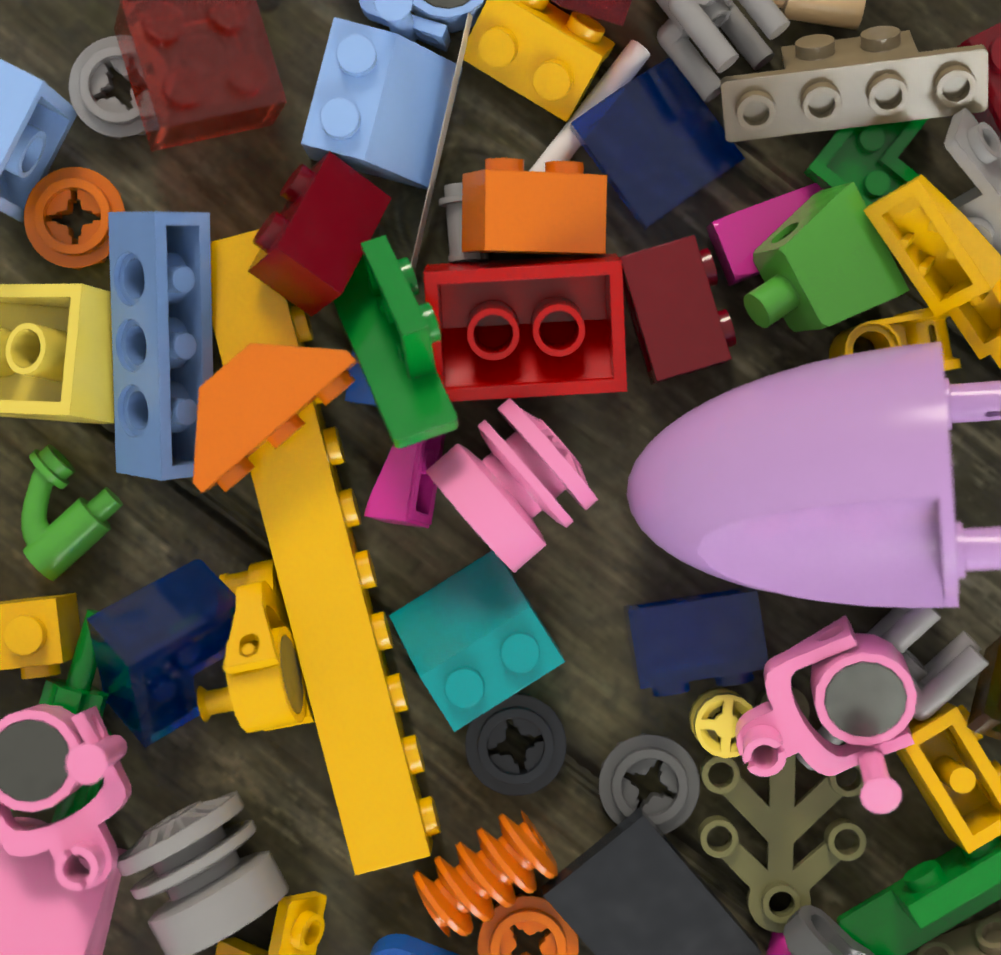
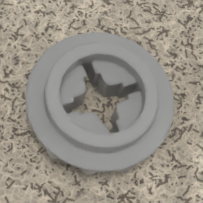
M110 36L89 45L76 59L69 77V96L79 118L94 132L117 140L133 135H145L147 129L157 120L165 118V108L169 97L173 94L168 67L159 54L145 42L128 36ZM112 66L127 81L139 80L137 81L138 85L130 89L133 99L130 101L133 106L132 109H129L125 104L123 105L116 97L105 99L107 97L106 94L114 89L111 79L114 76L110 70Z

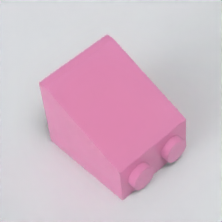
M14 817L15 821L22 826L47 824L34 818ZM0 843V955H103L121 879L118 867L116 866L113 873L98 886L80 891H72L61 886L56 879L54 872L55 861L50 850L33 856L17 857L9 855ZM117 848L118 857L127 850ZM79 855L80 863L85 868L90 869L87 859Z

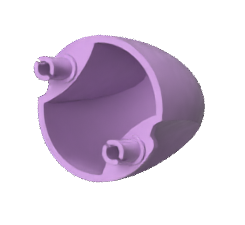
M941 341L853 353L809 363L760 378L714 397L685 413L664 428L645 447L635 461L628 478L627 499L630 511L641 530L663 550L698 570L742 586L789 597L858 606L897 608L959 607V579H966V571L1001 570V527L963 529L962 522H955L949 430H952V423L1001 420V380L949 384V378H945Z

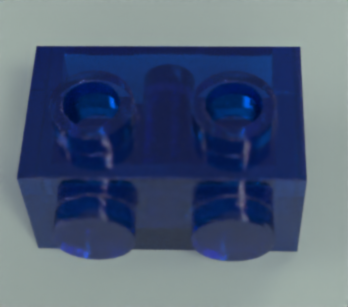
M740 587L623 606L635 682L640 689L651 688L652 696L661 697L682 694L691 690L689 681L713 677L715 678L716 686H733L754 681L753 671L763 670L765 663L768 661L758 591L755 589Z

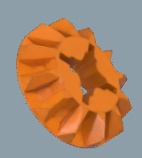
M66 167L49 173L34 186L25 204L24 226L30 243L43 258L61 267L81 270L94 264L105 263L107 256H109L108 212L126 211L121 193L106 177L91 169ZM77 199L80 201L82 210L101 217L100 220H93V223L83 225L78 239L74 238L72 228L57 221H52V219L62 218L63 215L72 214L74 203H77Z
M519 893L516 896L515 905L510 908H505L501 904L496 903L494 918L489 922H483L480 927L478 955H512V951L517 946L513 925L519 930L523 929L529 936L537 931L540 933L544 931V936L539 941L542 955H578L579 953L578 935L544 896H527ZM526 951V952H524V953H521L520 955H531V954Z

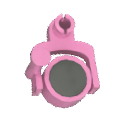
M844 615L788 650L770 658L765 663L763 674L769 700L748 710L739 718L735 730L736 746L739 754L743 757L744 764L747 762L749 764L747 769L751 773L762 777L777 774L784 767L786 758L798 752L809 766L825 776H834L859 765L864 783L860 793L863 806L873 813L885 814L898 807L902 799V791L900 786L890 778L884 755L915 744L908 723L915 714L917 693L905 658L894 645L874 634L854 633L850 621ZM812 664L810 687L819 720L832 736L846 742V744L835 745L824 739L802 713L791 688V677L796 670Z
M40 704L11 713L0 720V843L9 855L17 857L33 856L50 850L55 861L54 872L56 879L61 886L72 891H80L98 886L115 870L119 854L105 820L117 813L127 803L132 793L131 783L120 762L127 753V743L120 735L109 736L97 706L75 715L61 706ZM104 776V786L97 796L86 806L67 817L38 826H22L13 817L11 809L35 812L53 807L83 785L94 784ZM79 855L87 859L90 869L85 868L80 863Z

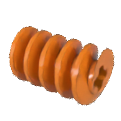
M522 810L523 822L519 825L504 813L498 816L502 836L497 839L482 827L476 830L481 849L478 852H473L461 841L455 844L459 860L457 866L453 867L440 855L435 857L434 862L438 875L436 880L432 881L418 869L413 872L416 889L432 919L448 937H451L450 928L461 936H468L472 933L474 926L471 913L483 922L492 920L495 915L492 898L505 908L515 905L516 896L513 883L526 893L531 894L536 891L537 881L534 869L548 879H554L558 876L557 863L534 824Z

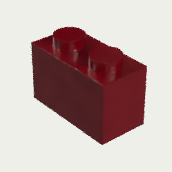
M331 151L311 168L302 163L286 181L280 196L287 200L281 213L274 211L258 230L253 244L259 247L260 250L248 270L253 276L311 317L342 295L363 255L360 243L371 239L392 199Z
M695 235L619 257L622 260L623 293L651 385L717 366L732 359L729 347L736 346L734 327L726 309L717 311L710 288L711 286L718 285L715 263L708 248L699 250Z

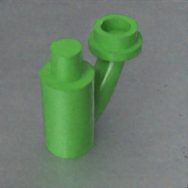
M48 444L41 451L35 449L29 454L35 469L31 475L23 503L21 530L26 547L23 549L26 558L43 576L55 581L111 530L107 520L123 506V503L113 491L105 487L90 501L79 497L58 518L49 524L47 512L52 487L55 485L59 489H64L69 484L68 478L75 472V469L58 449Z

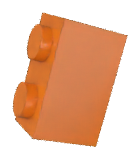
M485 159L484 170L463 174L462 252L548 255L606 254L607 175L584 174V163L577 161L545 162V172L524 171V159Z

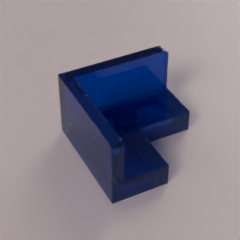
M200 559L189 562L87 618L103 692L109 693L107 703L145 748L199 716L193 675L223 659L226 655V644L230 637L236 609V595Z

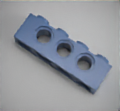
M108 212L116 473L160 481L193 477L199 387L213 376L210 212Z

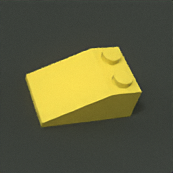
M0 284V417L115 424L110 291L86 284Z

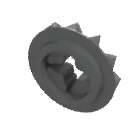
M641 733L636 737L617 743L612 752L602 762L598 785L602 805L608 816L617 825L638 809V786L625 773L646 775L650 767L655 766L657 760H660L658 764V779L673 794L651 792L646 800H642L639 808L646 813L663 834L675 830L689 818L699 798L700 778L695 762L681 745L669 737Z

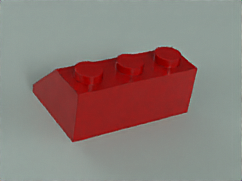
M616 253L426 264L423 271L425 303H430L441 333V341L432 343L436 372L451 402L627 392L622 260Z

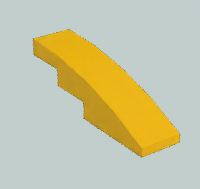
M922 174L867 206L864 210L865 214L935 317L938 318L948 313L979 360L991 355L1001 369V255L968 218Z

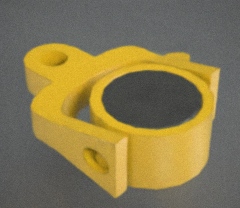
M273 559L250 563L247 571L220 574L218 584L222 606L226 609L227 614L235 613L230 637L226 644V655L223 665L228 687L206 690L201 685L198 686L197 705L202 720L206 723L211 715L234 711L241 728L247 733L262 730L270 731L314 722L306 684Z

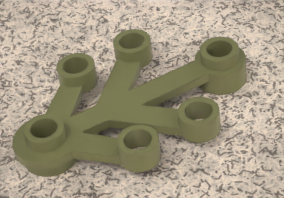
M791 685L793 695L802 713L808 720L810 713L808 701L801 691ZM766 687L758 694L755 707L769 700ZM709 754L702 760L699 767V775L706 788L713 793L723 794L767 840L765 867L739 843L738 832L726 817L720 815L709 816L702 821L698 828V840L704 851L712 857L722 858L749 887L747 893L748 910L755 922L762 928L771 932L783 933L788 919L802 906L811 905L809 890L840 860L853 861L859 858L865 851L867 842L863 830L852 820L839 818L829 823L826 827L824 841L793 867L794 842L842 797H854L861 793L864 783L859 765L854 766L857 775L851 785L839 786L836 781V775H824L795 803L796 754L786 758V763L781 771L775 775L768 776L767 805L741 778L739 767L732 758H722ZM719 762L726 763L730 766L731 770L729 778L720 784L711 782L708 777L710 768ZM717 826L727 828L729 838L724 845L715 847L707 843V835L712 828ZM845 829L853 830L855 840L852 846L848 849H837L835 847L836 835ZM777 892H786L791 897L789 906L782 911H774L769 908V901Z

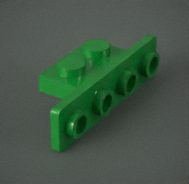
M386 235L360 243L363 255L342 295L332 301L393 445L396 448H404L457 429V414L436 372L432 343L441 341L439 325L430 303L427 302L420 305L417 303L415 296L419 295V287L409 259L404 257L397 260Z
M1001 835L970 854L961 847L956 846L934 860H928L914 866L899 881L839 915L836 923L852 939L868 948L875 955H907L1001 899Z

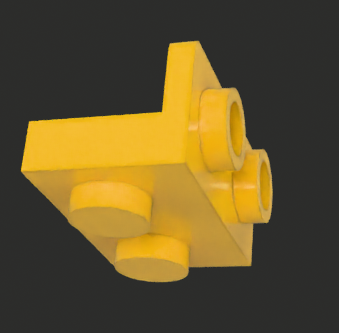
M487 0L468 37L463 60L563 121L568 122L575 113L600 65L611 53L615 43L604 36L605 28L595 19L576 11L569 15L549 3V0Z

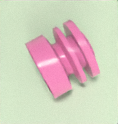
M509 398L497 410L515 431L510 437L504 441L493 427L484 420L478 425V428L491 450L487 457L481 461L467 448L457 443L427 469L426 472L478 535L515 573L546 546L543 535L533 521V518L543 510L557 523L567 528L573 520L555 498L566 490L584 510L590 508L598 501V498L589 488L581 464L544 421L521 409Z

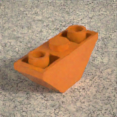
M250 343L199 387L193 484L201 493L211 490L217 484L225 493L255 468V465L248 457L266 441H269L277 449L306 424L298 415L317 397L327 406L356 381L348 372L358 363L356 358L347 350Z

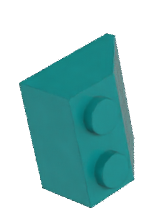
M493 550L389 615L419 677L454 732L565 662L562 652L507 565Z

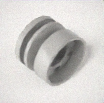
M238 791L230 792L208 801H197L173 813L146 830L130 849L118 857L117 867L122 876H129L150 866L154 869L132 887L130 891L134 899L149 898L165 891L169 897V900L158 908L147 922L165 955H193L212 946L260 917L288 893L289 886L270 850L255 852L239 858L236 852L256 832L257 826L253 819L242 821L226 829L222 826L243 810L245 806Z

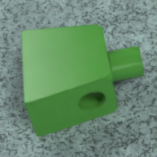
M854 181L823 189L812 195L754 250L753 262L764 283L744 296V306L750 318L758 326L767 328L783 317L788 327L794 332L819 330L830 327L909 291L886 243L865 214L864 210L867 206Z

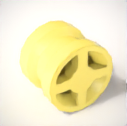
M723 687L709 689L700 694L692 704L689 714L690 729L701 746L712 755L722 758L738 757L740 754L736 746V724L738 719L753 707L734 690ZM722 706V713L718 714L715 719H708V717L713 718L716 713L720 712Z

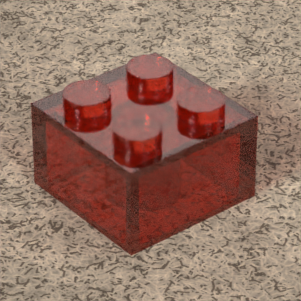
M256 0L120 1L114 31L151 151L271 126L275 123L287 99Z

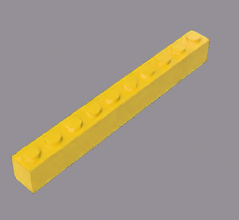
M258 230L210 242L212 326L223 366L250 343L305 347L304 342L314 340L309 315L248 272L260 250L259 247L253 244ZM317 397L298 414L306 423L301 429L277 449L269 441H266L248 459L255 465V468L251 471V476L356 876L431 856L432 836L441 834V827L433 797L422 798L416 774L425 772L424 759L416 734L406 737L400 712L409 710V703L400 673L392 675L389 673L384 650L393 648L388 620L384 611L374 613L368 592L369 588L377 587L373 562L368 549L358 552L352 527L361 525L357 500L352 488L342 490L336 465L345 463L340 435L336 426L326 428L320 406L323 402Z

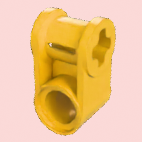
M930 308L893 315L890 318L867 321L841 331L833 339L829 348V359L853 354V345L859 336L869 339L874 345L875 350L941 341L944 371L961 368L960 358L952 356L946 321L949 314L945 313L936 318Z

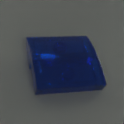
M670 57L609 95L570 124V130L603 175H607V180L644 231L691 196L694 197L745 159L734 142H728L725 139L723 127Z

